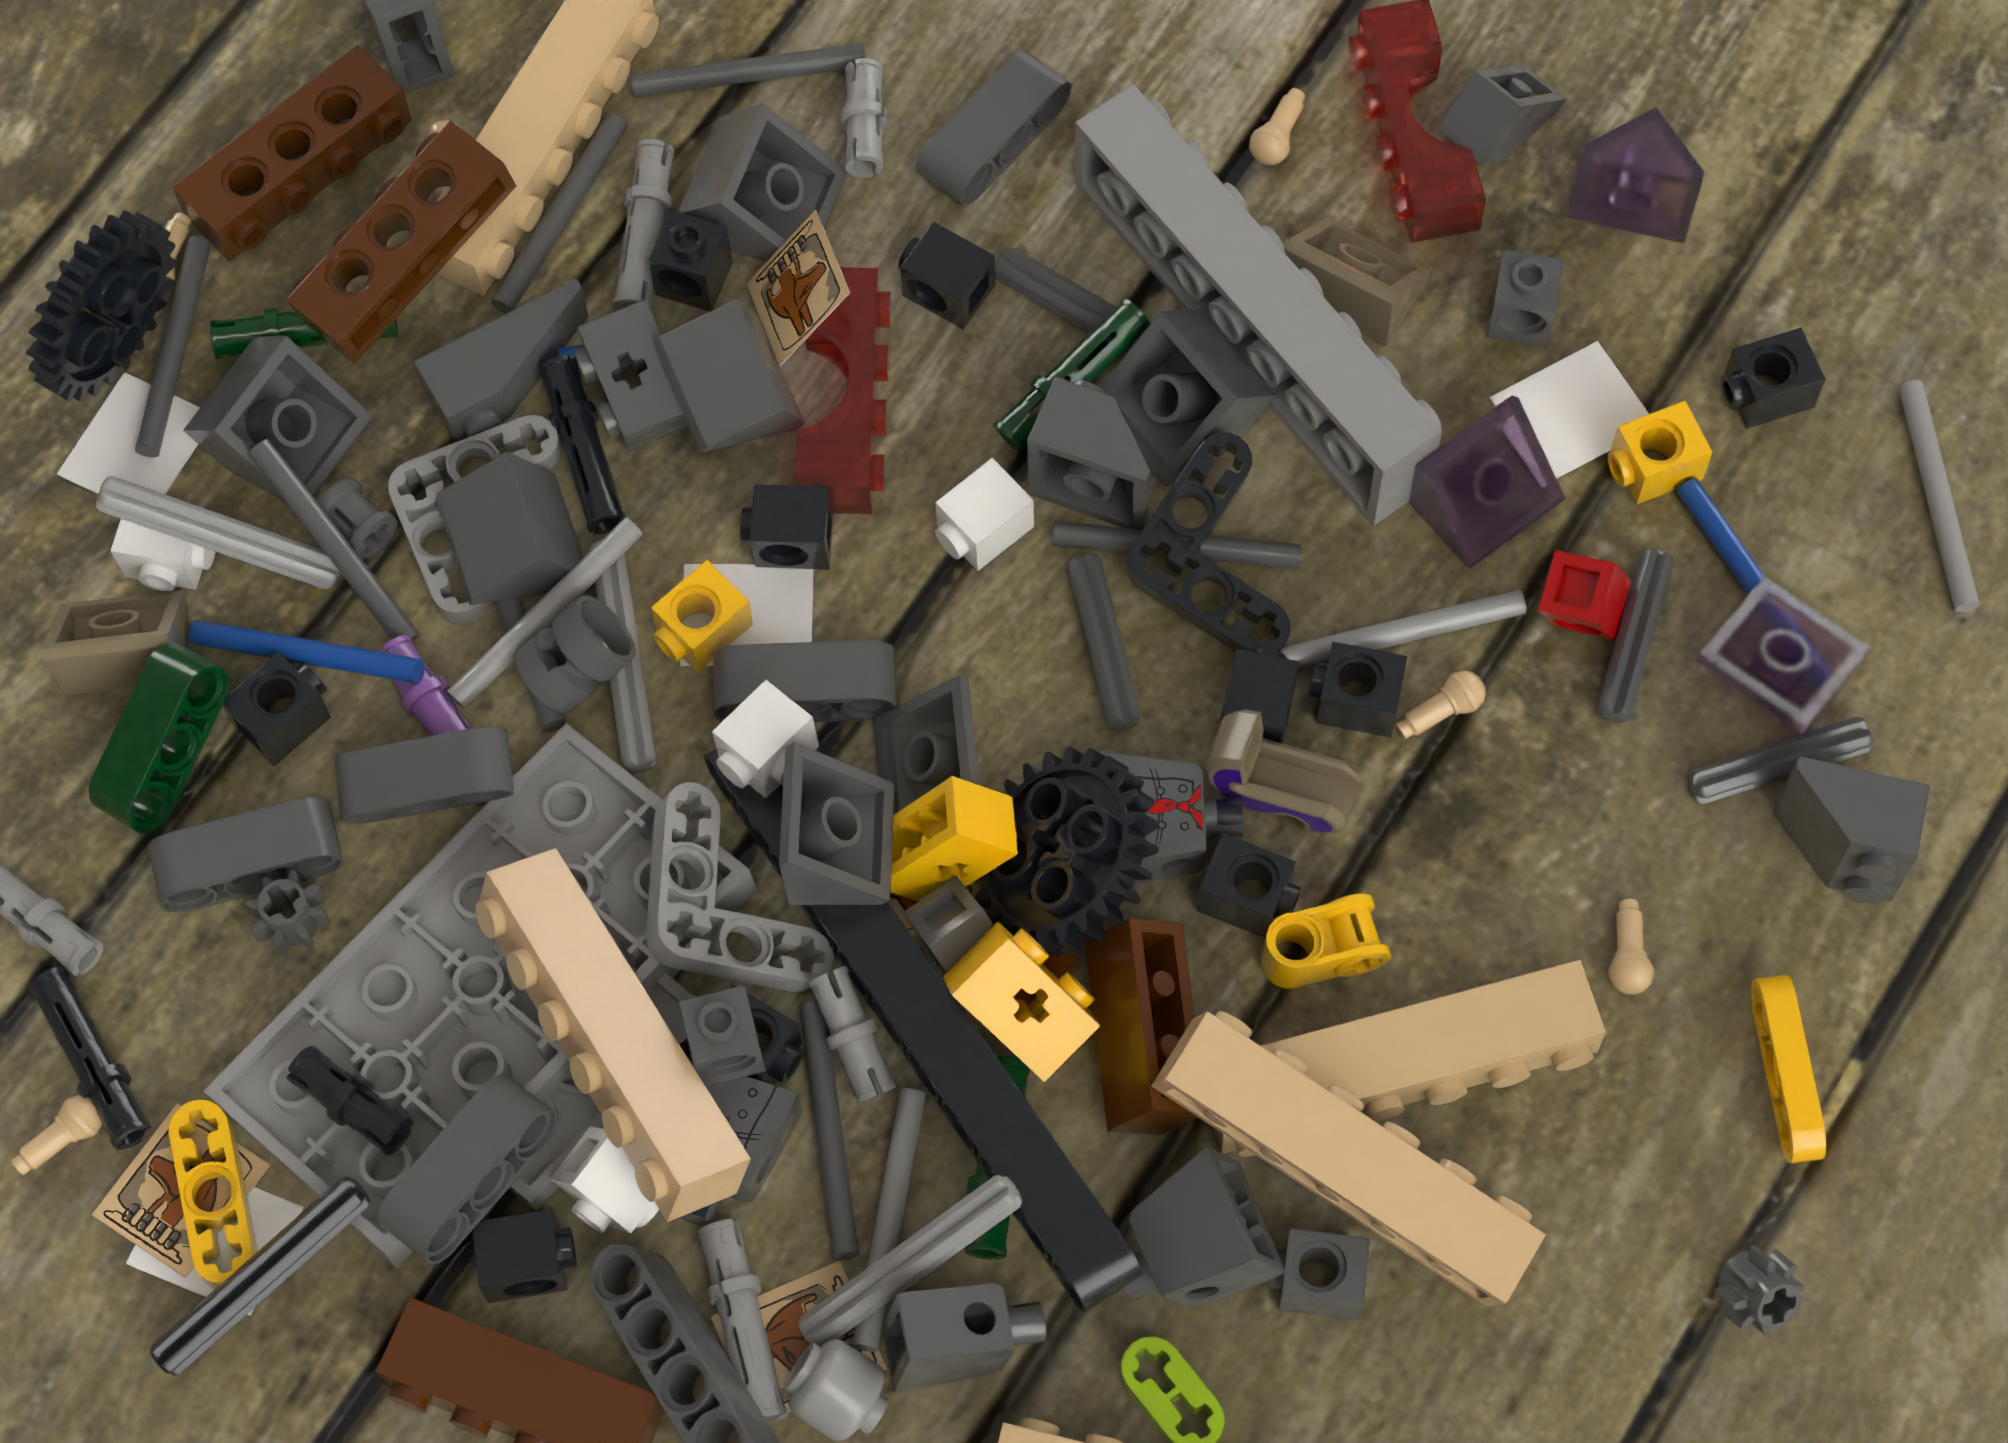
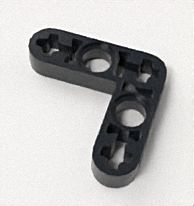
M1218 432L1208 436L1200 444L1133 543L1127 560V573L1131 582L1139 590L1235 652L1237 648L1251 651L1254 648H1270L1280 651L1285 646L1290 635V620L1286 611L1268 597L1198 553L1244 485L1252 466V453L1248 444L1240 436L1230 432ZM1225 451L1231 452L1235 456L1232 466L1238 472L1225 470L1215 483L1212 492L1203 485L1211 472L1214 462L1208 455L1211 453L1216 457H1220ZM1191 477H1195L1199 483L1189 480ZM1214 493L1223 495L1222 499H1218ZM1183 498L1199 500L1207 511V520L1196 528L1183 527L1175 521L1172 515L1173 505ZM1158 550L1164 551L1168 555L1165 565L1179 576L1182 574L1184 565L1194 569L1186 577L1180 595L1170 590L1174 587L1176 578L1166 571L1159 569L1153 576L1143 571L1146 560L1141 556L1142 553L1153 556ZM1203 581L1214 582L1223 589L1226 595V603L1220 610L1215 612L1201 611L1192 602L1191 589ZM1237 599L1247 603L1240 615L1250 622L1257 624L1263 617L1273 622L1270 633L1277 638L1275 641L1264 638L1259 645L1253 643L1249 639L1251 627L1237 617L1232 629L1223 625L1231 616Z

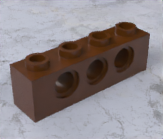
M356 45L173 185V191L183 214L191 219V224L230 262L243 251H248L258 246L266 237L267 232L289 215H295L303 211L311 203L313 197L333 181L351 174L358 166L360 160L378 146L395 140L402 133L405 126L412 121L404 91L359 45ZM343 119H351L343 124H335ZM297 154H305L299 159L289 160ZM260 189L252 195L242 196L247 191Z
M450 120L440 132L432 133L421 143L416 152L415 159L399 177H393L382 185L375 197V203L358 221L347 224L339 232L335 239L334 247L317 266L309 267L297 278L293 286V292L286 301L307 326L355 364L517 187L504 162ZM451 187L443 199L436 202L427 201L429 195L435 189ZM410 231L407 239L402 244L394 247L386 246L388 240L395 233ZM361 275H368V280L362 288L354 292H345L347 285L352 279Z

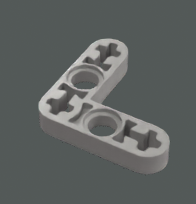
M528 415L506 422L409 460L398 466L390 475L388 489L396 513L435 607L441 617L451 624L467 625L476 622L487 612L490 602L470 605L469 601L458 604L457 599L453 597V590L446 575L447 572H452L456 568L458 570L452 549L444 554L434 555L429 554L422 548L424 539L428 534L435 530H445L436 502L437 493L445 489L439 472L447 469L451 484L462 478L459 475V469L464 461L476 456L485 457L491 461L500 456L497 449L505 447L506 451L550 472L553 471L560 462L562 449L556 428L552 427L551 421L542 416ZM535 437L536 441L541 444L542 452L531 456L530 452L525 449L524 440ZM421 482L427 497L415 501L409 486L413 483Z
M685 782L675 786L657 805L654 816L646 925L647 947L652 956L661 964L674 969L790 992H804L811 989L808 981L823 974H828L832 970L834 956L828 939L819 931L810 927L715 908L721 821L720 805L715 795L708 788L698 783ZM684 803L689 805V814L694 818H699V820L689 829L687 842H678L686 834L687 819L685 814L676 812V810ZM682 860L689 863L695 869L698 876L697 888L684 889L679 887L670 876V862ZM675 923L681 925L680 930L683 936L694 938L684 947L678 946L677 935L667 931ZM712 929L713 932L710 939H702ZM729 933L743 934L752 942L755 951L752 962L738 961L729 953L726 945V938ZM796 948L801 949L802 959L812 962V966L806 971L800 970V961L798 959L788 957ZM772 954L778 955L779 957L769 965Z

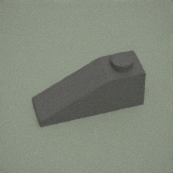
M576 278L413 361L422 389L454 443L499 426L500 422L510 418L541 378L538 370L540 365L546 360L558 356V348L565 347L577 332V327L582 325L587 319L588 312L582 287Z

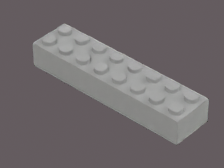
M1132 84L1076 121L1075 185L1184 310L1201 309L1276 394L1268 406L1371 524L1375 526L1432 485L1442 434L1441 423L1435 411L1424 400L1419 399L1416 401L1402 386L1401 377L1389 359L1383 355L1377 357L1362 341V334L1355 321L1343 311L1337 313L1327 302L1315 276L1306 268L1299 270L1286 256L1284 246L1275 231L1267 225L1261 227L1247 212L1246 203L1239 191L1228 182L1222 184L1209 169L1208 160L1200 147L1191 140L1185 142L1172 128L1170 117L1164 107L1155 99L1148 101L1138 88Z

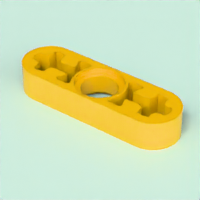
M1788 974L1754 978L1751 984L1752 1010L1783 1155L1788 1163L1824 1159L1826 1154L1824 1121L1792 979Z
M194 1100L182 1105L172 1116L169 1124V1139L192 1262L195 1270L209 1286L216 1289L258 1250L232 1122L217 1104L207 1100ZM206 1119L212 1128H218V1130L209 1133L207 1137L210 1154L216 1162L203 1163L202 1153L192 1138H186V1136L196 1132V1121ZM226 1157V1161H225V1162H223V1163H222V1162H218V1161H221L222 1159H224V1158ZM191 1165H196V1167L190 1170ZM214 1178L228 1181L231 1185V1197L223 1208L213 1212H206L197 1207L196 1194L203 1183ZM238 1219L237 1225H229ZM203 1227L210 1228L205 1230L203 1233L201 1232V1229ZM224 1227L226 1240L235 1252H242L241 1256L232 1259V1270L223 1273L216 1264H209V1260L215 1259L220 1255L218 1238L211 1228Z

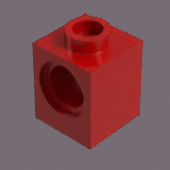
M1555 550L1538 611L1555 628L1615 641L1631 580L1616 563Z

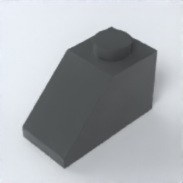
M1523 64L1477 70L1437 130L1452 142L1449 146L1451 151L1471 165L1482 166L1506 161L1561 109L1567 99Z

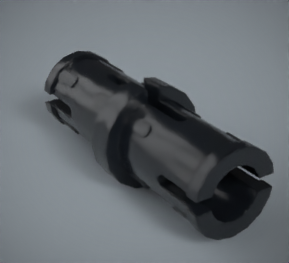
M315 1046L303 1049L291 1062L288 1068L290 1073L287 1075V1080L320 1102L327 1109L326 1115L337 1125L350 1126L366 1137L369 1142L379 1148L385 1155L395 1153L409 1138L412 1132L410 1127L414 1125L413 1120L373 1092L372 1083L362 1075L356 1074L352 1076L332 1062L330 1058Z

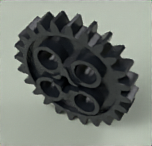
M123 210L119 218L108 215L103 229L94 224L90 230L88 243L84 244L79 240L75 242L74 256L69 262L61 260L59 263L61 276L58 281L47 282L45 286L47 291L51 293L48 301L36 306L35 311L42 315L41 320L29 329L28 334L37 338L26 350V354L34 358L28 370L36 374L34 379L36 383L67 401H70L72 397L78 401H83L87 392L96 396L102 382L111 386L114 383L116 370L119 366L125 370L129 368L130 356L135 350L142 351L144 348L142 337L145 332L156 329L157 323L153 320L155 312L162 310L167 305V302L161 299L162 293L168 290L174 280L166 276L177 263V260L170 257L176 247L175 243L168 240L171 234L170 231L137 211L132 214L127 210Z
M1073 747L1066 748L1062 759L1049 751L1044 753L1042 770L1029 763H1025L1023 765L1024 782L1020 785L1006 779L1004 782L1007 795L1013 798L1018 854L974 881V883L983 887L974 898L981 907L987 909L986 914L992 924L995 925L999 922L1013 936L1021 928L1024 929L1047 953L1054 957L1060 956L1063 946L1077 953L1082 952L1085 934L1099 942L1103 941V922L1107 919L1122 925L1124 917L1119 906L1124 900L1139 904L1141 901L1138 893L1132 888L1135 880H1149L1153 875L1148 869L1141 866L1143 858L1159 852V847L1145 840V836L1154 832L1160 825L1159 821L1145 814L1155 802L1152 797L1140 791L1144 781L1128 771L1129 767L1109 755L1106 757L1092 748H1088L1085 754Z

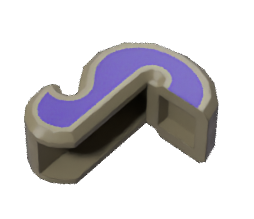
M1251 710L1234 711L1222 719L1205 763V774L1218 794L1224 798L1241 797L1243 808L1252 812L1271 816L1286 815L1297 818L1303 829L1311 832L1334 834L1345 829L1362 781L1355 768L1339 759L1263 738L1264 728L1261 712Z

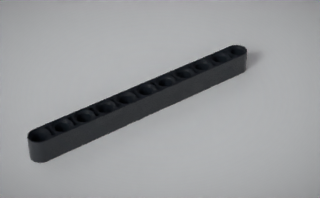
M717 748L704 755V760L714 781L782 879L779 857L783 785L780 784L767 798H764L749 784L744 788H739L718 768L716 760L719 758ZM886 902L882 905H800L816 930L828 939L829 946L841 966H847L850 979L988 1179L996 1175L1007 1176L1015 1184L1022 1197V1204L1012 1214L1076 1306L1085 1313L1141 1277V1267L1121 1233L960 1004L951 995L948 987L889 903Z

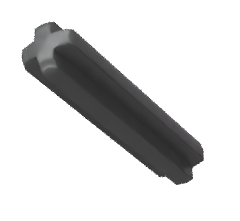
M1014 247L1005 248L995 262L996 279L1088 333L1094 330L1117 308ZM1141 335L1123 352L1124 354L1129 352ZM1110 336L1104 342L1109 344L1114 337Z
M1646 548L1640 553L1596 707L1597 714L1603 719L1623 723L1630 717L1673 565V558L1667 552Z
M1096 554L1075 557L1069 561L1068 573L1106 724L1111 730L1134 727L1140 721V710L1101 558Z
M1854 717L1695 767L1688 776L1689 787L1696 802L1706 804L1788 778L1798 756L1836 763L1865 754L1873 744L1872 734L1863 718Z

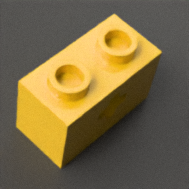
M951 776L894 814L890 892L920 901L955 875L966 887L1017 855V834L1012 796Z
M997 922L943 976V979L951 995L1045 1082L1100 1027V1024L1088 1007L1095 998L1069 972H1066L1058 979L1042 963L1049 957V954L1024 929L1021 928L1013 936L1003 925ZM1021 988L1029 994H1036L1037 998L1030 1005L1022 999L1016 1001L1014 996Z

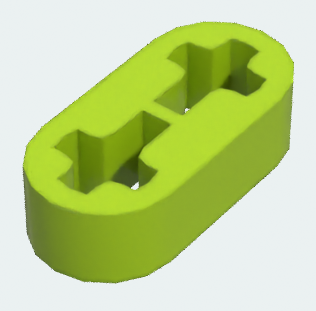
M1155 1336L1143 1337L1133 1342L1125 1351L1121 1362L1122 1383L1127 1393L1167 1443H1220L1225 1426L1224 1411L1218 1400L1179 1351L1167 1340ZM1145 1355L1151 1362L1157 1361L1161 1357L1166 1360L1167 1364L1163 1369V1377L1172 1390L1165 1394L1151 1378L1140 1383L1135 1378L1139 1374L1140 1368L1138 1358ZM1180 1399L1189 1412L1194 1415L1201 1413L1203 1410L1210 1415L1205 1426L1208 1436L1200 1439L1194 1432L1188 1433L1184 1437L1178 1433L1182 1424V1417L1173 1405L1177 1400Z

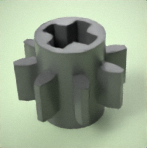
M295 870L290 871L287 879H279L272 882L266 876L263 877L262 884L264 888L260 892L258 899L246 900L245 903L251 915L260 918L250 928L256 940L262 942L273 935L274 946L279 955L285 956L289 946L304 944L310 950L314 948L312 937L317 927L330 925L326 912L316 907L325 899L321 887L317 883L303 890L302 881ZM287 907H291L296 913L292 917L285 919L280 912Z
M1756 1245L1751 1246L1749 1251H1743L1732 1256L1720 1272V1287L1715 1289V1294L1727 1304L1722 1314L1742 1331L1753 1324L1763 1334H1767L1770 1329L1786 1325L1796 1315L1801 1302L1800 1292L1804 1290V1285L1792 1276L1797 1265L1777 1249L1767 1255Z

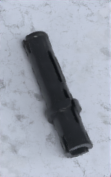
M569 355L556 356L546 360L538 368L552 409L549 421H551L552 427L556 428L562 440L572 477L582 503L588 531L590 533L594 531V534H606L611 532L626 516L619 502L609 464L598 435L596 423L599 420V415L595 404L587 399L576 358H571Z
M55 967L40 973L30 982L28 989L36 998L58 1043L64 1050L80 1080L77 1091L83 1098L89 1097L93 1102L114 1148L123 1150L139 1144L151 1134L153 1128L144 1117L128 1087L131 1077L124 1064L115 1063L93 1019L73 986L68 971L64 967Z

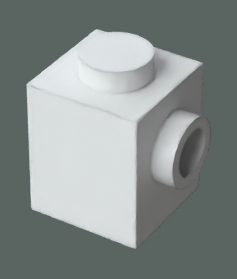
M993 458L935 502L937 516L935 534L939 542L953 558L960 559L964 556L977 571L1034 527L1033 499Z
M123 519L120 520L111 548V553L126 578L137 579L143 585L159 591H172L175 586L196 590L202 569L208 570L211 567L216 551Z
M765 680L712 731L719 756L716 764L721 772L739 788H744L749 784L764 798H767L780 784H784L785 748L787 745L795 742L813 750L819 747L813 717L768 680Z
M590 1126L550 1178L553 1183L576 1201L571 1211L581 1221L599 1233H604L607 1227L632 1233L635 1227L640 1228L646 1225L659 1210L654 1201L650 1202L642 1195L636 1182L635 1169L622 1147H615L608 1139L605 1130Z

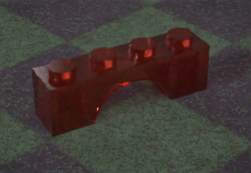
M1413 0L1359 10L1357 34L1350 35L1348 41L1350 59L1353 69L1355 71L1363 70L1367 85L1362 87L1363 106L1368 121L1377 120L1381 135L1376 136V151L1381 170H1390L1395 186L1390 187V203L1395 221L1405 222L1410 243L1480 230L1486 197L1472 148L1451 145L1432 136L1419 124L1410 106L1412 99L1417 93L1436 81L1439 74L1443 46L1430 1Z
M840 267L850 293L811 333L805 342L807 350L827 358L842 371L848 381V386L843 399L832 413L816 424L797 430L795 486L829 487L834 514H873V491H885V454H875V437L887 436V399H877L878 382L889 381V345H879L880 328H891V291H880L878 268Z

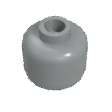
M830 1339L820 1347L813 1342L810 1343L795 1362L783 1387L790 1392L788 1405L795 1417L836 1442L846 1440L858 1429L869 1434L883 1416L889 1403V1399L881 1394L885 1381V1373L882 1367L839 1339Z

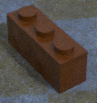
M1128 918L1124 920L1122 925L1117 924L1104 931L1103 941L1099 942L1092 938L1085 942L1090 992L1095 998L1092 1002L1093 1015L1100 1024L1095 1034L1107 1132L1163 1135L1198 1118L1151 1086L1188 1025L1195 1018L1183 923Z

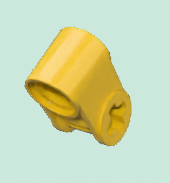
M1348 895L1325 905L1286 913L1277 917L1269 926L1260 956L1261 969L1266 978L1275 986L1295 989L1337 977L1365 974L1387 964L1392 959L1389 947L1380 943L1371 916V912L1375 909L1372 895ZM1289 941L1298 943L1305 948L1308 957L1302 960L1287 959L1279 953L1276 946L1282 942Z

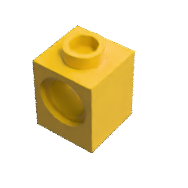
M1686 401L1619 425L1611 451L1608 453V465L1615 482L1620 487L1627 486L1636 505L1677 490L1690 479L1697 478L1698 481L1703 480L1713 451ZM1657 450L1662 452L1668 459L1663 461L1653 460L1647 457L1643 451Z
M708 560L702 563L651 607L656 630L652 636L658 647L675 663L684 659L697 673L713 660L714 652L732 644L753 625L750 602ZM695 613H705L713 618L709 624L702 628H689L682 624L688 616Z

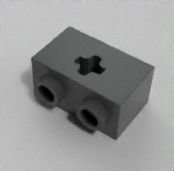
M646 299L577 327L583 346L574 349L573 352L586 383L589 384L598 380L606 398V401L596 406L610 439L621 435L628 452L690 427L653 343L661 336V333ZM630 368L633 369L637 376H640L641 382L640 386L632 389L623 380L622 371Z

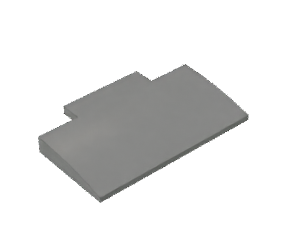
M567 723L512 777L514 794L507 798L489 801L203 1091L213 1103L217 1104L228 1117L317 1198L341 1177L348 1176L355 1179L367 1192L371 1201L369 1207L349 1223L348 1226L396 1269L413 1251L379 1225L377 1220L379 1208L390 1190L489 1079L499 1074H506L557 1112V1127L551 1139L509 1187L514 1194L534 1211H537L559 1188L550 1178L590 1126L604 1129L602 1115L589 1094H583L575 1085L570 1071V1062L557 1041H550L544 1034L539 1022L538 1010L525 989H518L513 983L508 972L506 957L494 938L489 939L484 935L478 924L476 904L479 901L488 871L556 848L684 1053L690 1049L679 1001L694 998L695 996L673 979L681 970L670 968L657 961L647 947L646 941L654 816L657 805L662 799ZM687 820L686 834L678 842H687V833L693 826L690 821ZM719 845L715 908L737 912L757 891L750 870ZM671 861L669 873L672 880L684 889L697 888L698 876L695 869L685 861ZM675 923L667 931L677 935L678 946L684 947L694 938L683 936L680 930L681 925ZM712 929L702 939L709 940L713 932ZM315 1046L330 1058L332 1062L352 1076L357 1074L365 1077L372 1083L373 1092L413 1120L414 1125L410 1127L412 1132L407 1141L395 1153L385 1155L358 1131L348 1125H337L326 1115L327 1109L320 1102L287 1080V1075L290 1073L288 1068L293 1059L303 1049Z

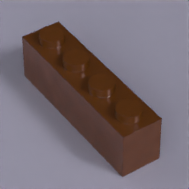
M411 1297L376 1370V1374L386 1387L391 1389L387 1397L392 1401L420 1413H425L428 1405L431 1404L453 1413L449 1422L466 1432L487 1438L490 1429L513 1437V1443H652L665 1412L652 1392Z

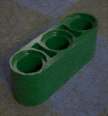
M175 642L163 644L151 654L91 778L89 799L92 805L139 834L152 833L166 823L227 697L229 677L226 670Z

